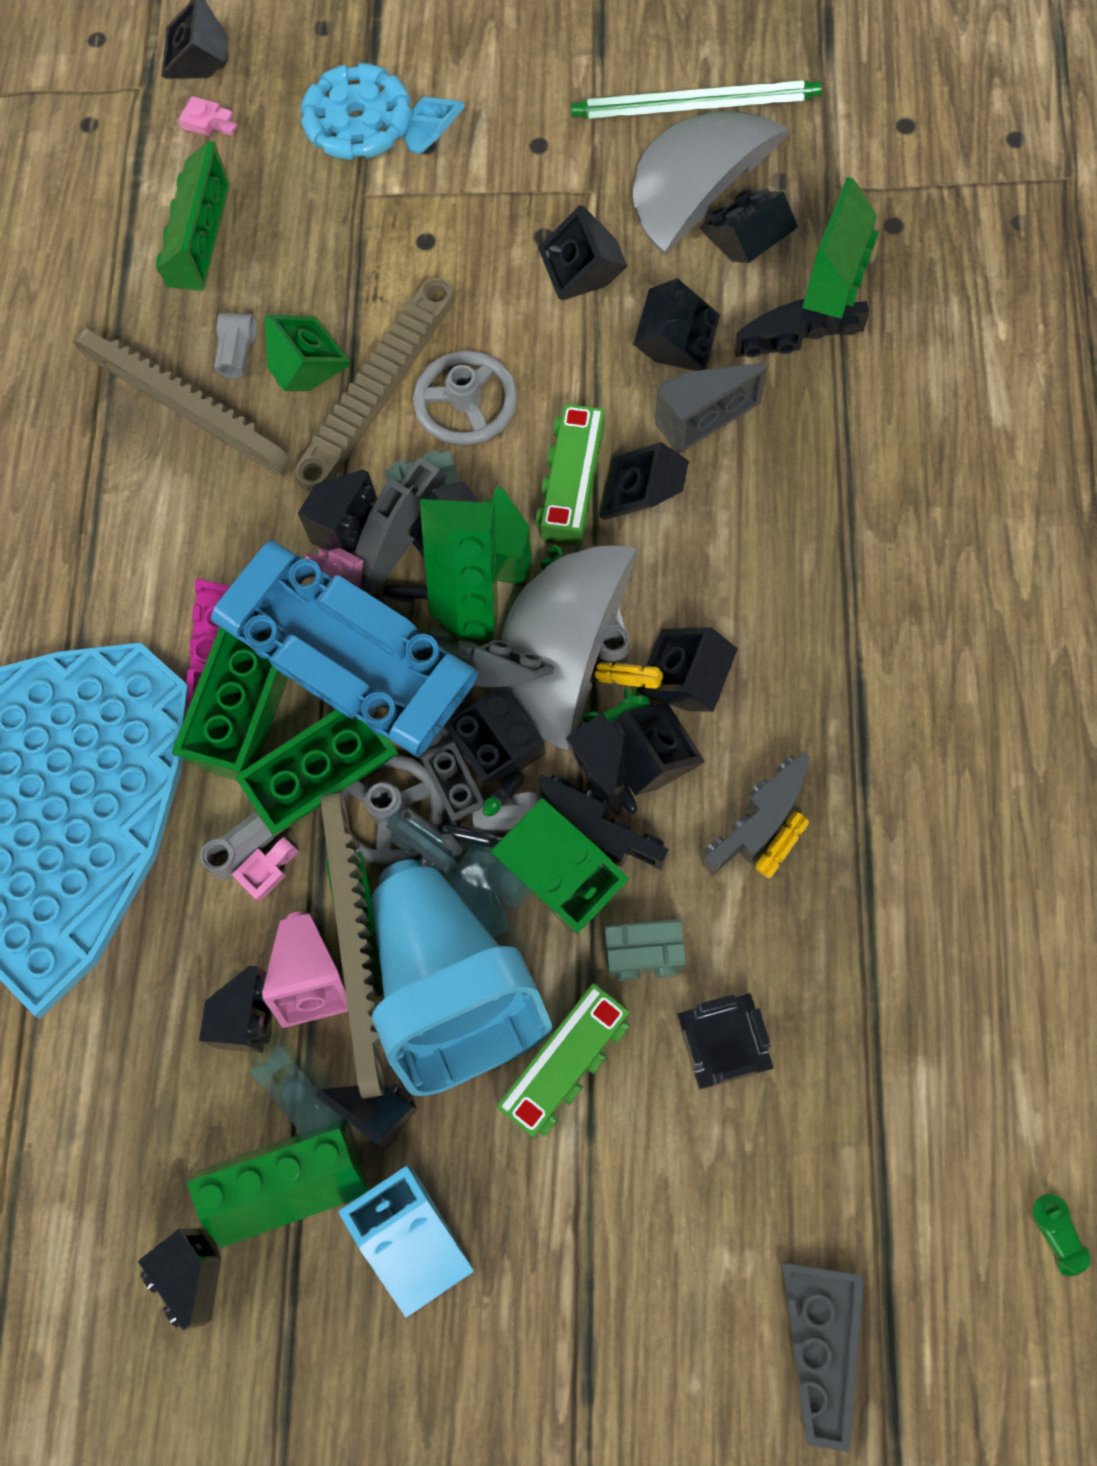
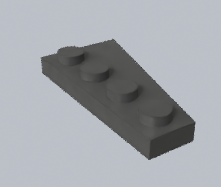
M782 1263L807 1445L850 1452L864 1275Z

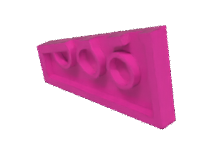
M197 578L195 580L196 604L193 606L192 620L194 621L193 638L190 639L189 653L191 654L190 670L187 671L186 682L188 685L186 713L219 630V626L211 620L213 609L231 587Z

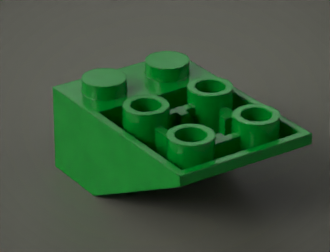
M540 798L490 850L567 929L576 934L594 918L629 880L604 852L543 798Z

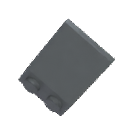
M764 363L693 371L686 372L676 379L670 378L666 380L657 390L655 425L677 453L683 452L761 403L767 367Z

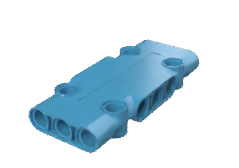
M275 540L268 541L259 550L216 604L211 615L213 623L250 646L258 656L268 658L269 662L282 674L351 719L357 717L366 723L374 733L386 736L416 757L421 756L471 690L478 677L476 669L439 647L437 641L432 636L419 634L418 629L408 619L338 575H334L333 578L321 571L315 561L302 559ZM315 577L311 584L301 585L305 578ZM265 632L272 633L267 640L263 642L257 641L261 634ZM422 651H430L433 653L432 656L425 661H419L415 659L416 656ZM377 709H389V713L385 718H372L373 713Z

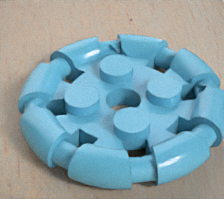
M358 63V67L349 68L344 64L326 71L319 76L320 81L316 85H310L301 103L300 112L303 115L301 124L310 142L317 148H323L325 154L344 160H354V157L362 156L368 159L392 148L393 142L397 138L401 139L405 134L412 113L409 107L411 99L402 81L395 75H388L386 69L368 63ZM360 80V84L349 85V81ZM383 86L385 89L380 93L379 89ZM328 91H329V98H328L327 96H325V94H326ZM353 111H363L359 117L349 116ZM382 126H383V129L386 130L385 132H383V131H379V132H378V130H380V128H381Z

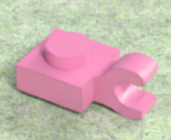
M194 96L190 98L178 119L182 129L209 136L213 129L226 135H233L238 126L237 123L229 121L233 115L232 111L220 108L218 103Z
M321 548L319 549V556L306 553V559L315 561L322 572H326L332 578L334 575H338L361 589L363 560L341 548L330 551Z
M283 837L266 855L260 849H257L232 876L257 901L261 902L286 877L279 868L291 861L298 854L299 850Z

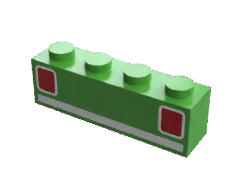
M564 403L562 416H556L553 434L558 439L556 446H550L548 454V466L552 467L550 477L544 476L542 496L546 497L544 507H538L536 515V527L541 528L542 541L583 546L605 427V409Z
M593 983L496 1108L532 1138L535 1139L539 1133L546 1137L559 1120V1117L555 1115L558 1108L563 1102L570 1105L583 1089V1086L579 1084L582 1077L587 1071L594 1074L607 1058L603 1050L609 1042L613 1040L615 1043H618L631 1026L626 1022L630 1012Z

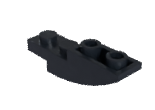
M805 298L779 306L759 316L737 332L734 355L735 357L746 356L752 358L767 353L778 352L780 354H788L795 350H801L803 338L818 339L826 335H853L857 332H862L865 329L869 315L867 301L854 302L853 307L846 306L842 319L804 309Z
M540 775L538 785L545 801L604 852L616 865L622 868L629 855L662 870L668 858L669 849L664 847L665 843L661 839L650 834H644L643 837L630 831L631 827L621 820L611 818L610 821L605 820L608 814V805L603 803L604 799L600 795L589 790H584L581 793L571 788V783L560 776L551 775L549 778L545 775Z

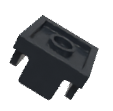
M751 993L735 997L734 994L698 1004L695 1009L677 1013L698 1090L774 1069L768 1050L771 1047L761 1011L759 1008L755 1009Z

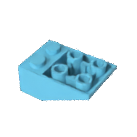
M405 1166L338 1211L357 1246L406 1318L474 1272V1269L413 1167Z

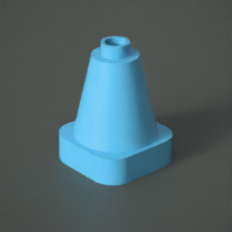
M402 860L387 867L380 874V885L376 888L371 898L384 1000L373 1011L372 1021L389 1064L408 1092L416 1096H428L449 1090L532 1050L544 1041L551 1032L552 1024L519 950L508 946L500 947L437 869L421 867L420 863L415 860Z

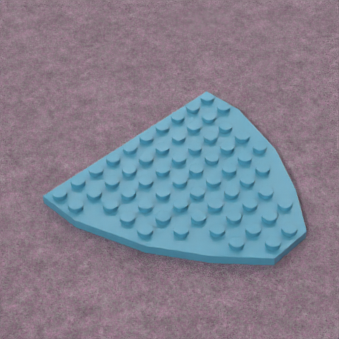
M141 642L55 652L0 667V980L39 1019L65 996L100 960L157 858L182 771L183 759L174 756L172 750L186 716L188 685Z

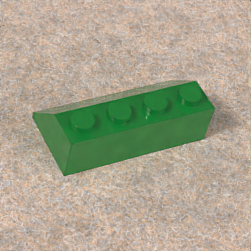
M208 141L185 160L182 173L178 174V191L176 198L170 204L171 218L169 225L163 231V249L156 258L157 272L161 274L166 287L204 291L230 186L215 142Z
M847 177L817 250L803 304L804 309L840 319L843 317L846 306L853 307L879 234V231L874 229L877 215L854 178Z
M421 499L420 511L429 614L460 640H494L499 614L495 503Z
M219 627L172 754L215 775L236 780L234 776L259 760L288 677L278 671L269 662L268 658L258 656L250 646ZM263 633L258 637L257 641L263 642L271 635Z
M334 710L234 777L275 837L320 807L323 795L344 791L398 755V752L386 736L374 733L366 723L357 717L351 719L338 710Z
M345 1119L200 1169L187 1181L199 1221L220 1248L351 1202L370 1190Z

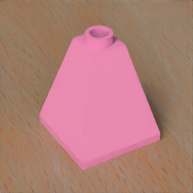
M302 911L293 912L285 920L280 921L262 990L263 1000L282 1028L348 1012L344 980L310 914Z

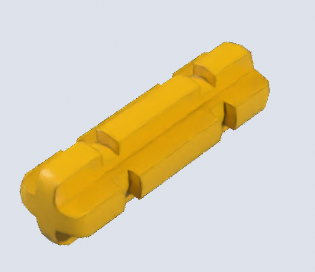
M602 661L597 664L595 677L602 683H613L615 681V684L642 687L645 684V688L656 689L661 686L663 672L658 667L646 666L642 669L641 665L615 663L613 666V662Z
M792 812L785 823L786 827L782 826L766 849V855L763 854L756 863L755 869L763 876L771 878L780 866L778 863L784 861L798 841V835H802L807 828L809 820L799 812Z

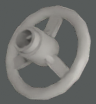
M464 350L443 355L429 364L416 381L412 401L416 418L428 434L447 444L469 446L486 442L505 429L515 414L518 392L514 377L501 361L485 353ZM462 364L479 365L480 368L475 371L471 367ZM449 367H453L446 377V387H429L438 374ZM495 374L502 383L505 398L503 409L496 419L487 425L478 406L482 400L481 387ZM449 402L456 411L466 413L474 431H450L437 424L429 414L426 403Z
M396 755L375 770L391 767L405 770L421 780L422 783L399 792L397 787L391 783L380 782L369 788L357 781L341 792L345 805L349 794L364 802L370 816L378 824L377 850L368 848L355 838L359 844V849L355 852H362L365 862L383 866L392 865L402 860H411L427 850L431 842L421 835L405 847L392 850L393 826L401 821L399 818L400 811L427 797L430 799L431 806L428 822L438 830L441 829L445 807L425 766L414 758Z

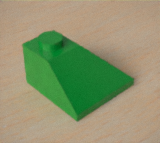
M267 314L264 319L267 368L284 391H310L347 368L351 363L316 316Z

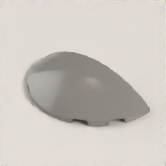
M736 111L709 112L685 119L665 130L650 144L637 166L635 182L633 183L634 209L637 208L641 219V229L649 241L661 253L666 255L707 215L708 206L744 171L749 174L790 134V130L769 118Z
M611 545L596 546L576 553H570L546 566L542 572L524 587L511 607L505 621L501 641L511 644L512 650L538 655L542 658L543 663L554 667L553 674L520 685L506 686L505 688L542 739L570 752V747L566 737L578 729L593 685L589 681L611 617H616L638 554V550L635 548Z

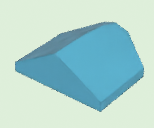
M423 96L412 109L409 126L403 135L409 150L417 155L425 151L443 134L464 109V103L462 101Z

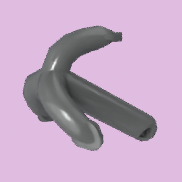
M403 808L400 811L399 818L402 822L443 851V853L436 856L414 858L422 867H443L451 863L455 856L462 854L463 841L456 840L451 834H443L409 808ZM405 812L408 813V817H407V818H404V813H405ZM448 812L445 813L448 825L461 826L459 820L452 822Z

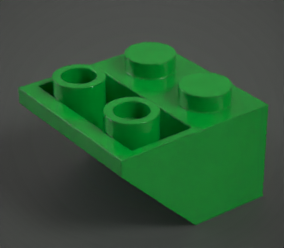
M496 486L493 498H487L486 502L495 503L497 581L525 586L533 556L529 525L502 487Z

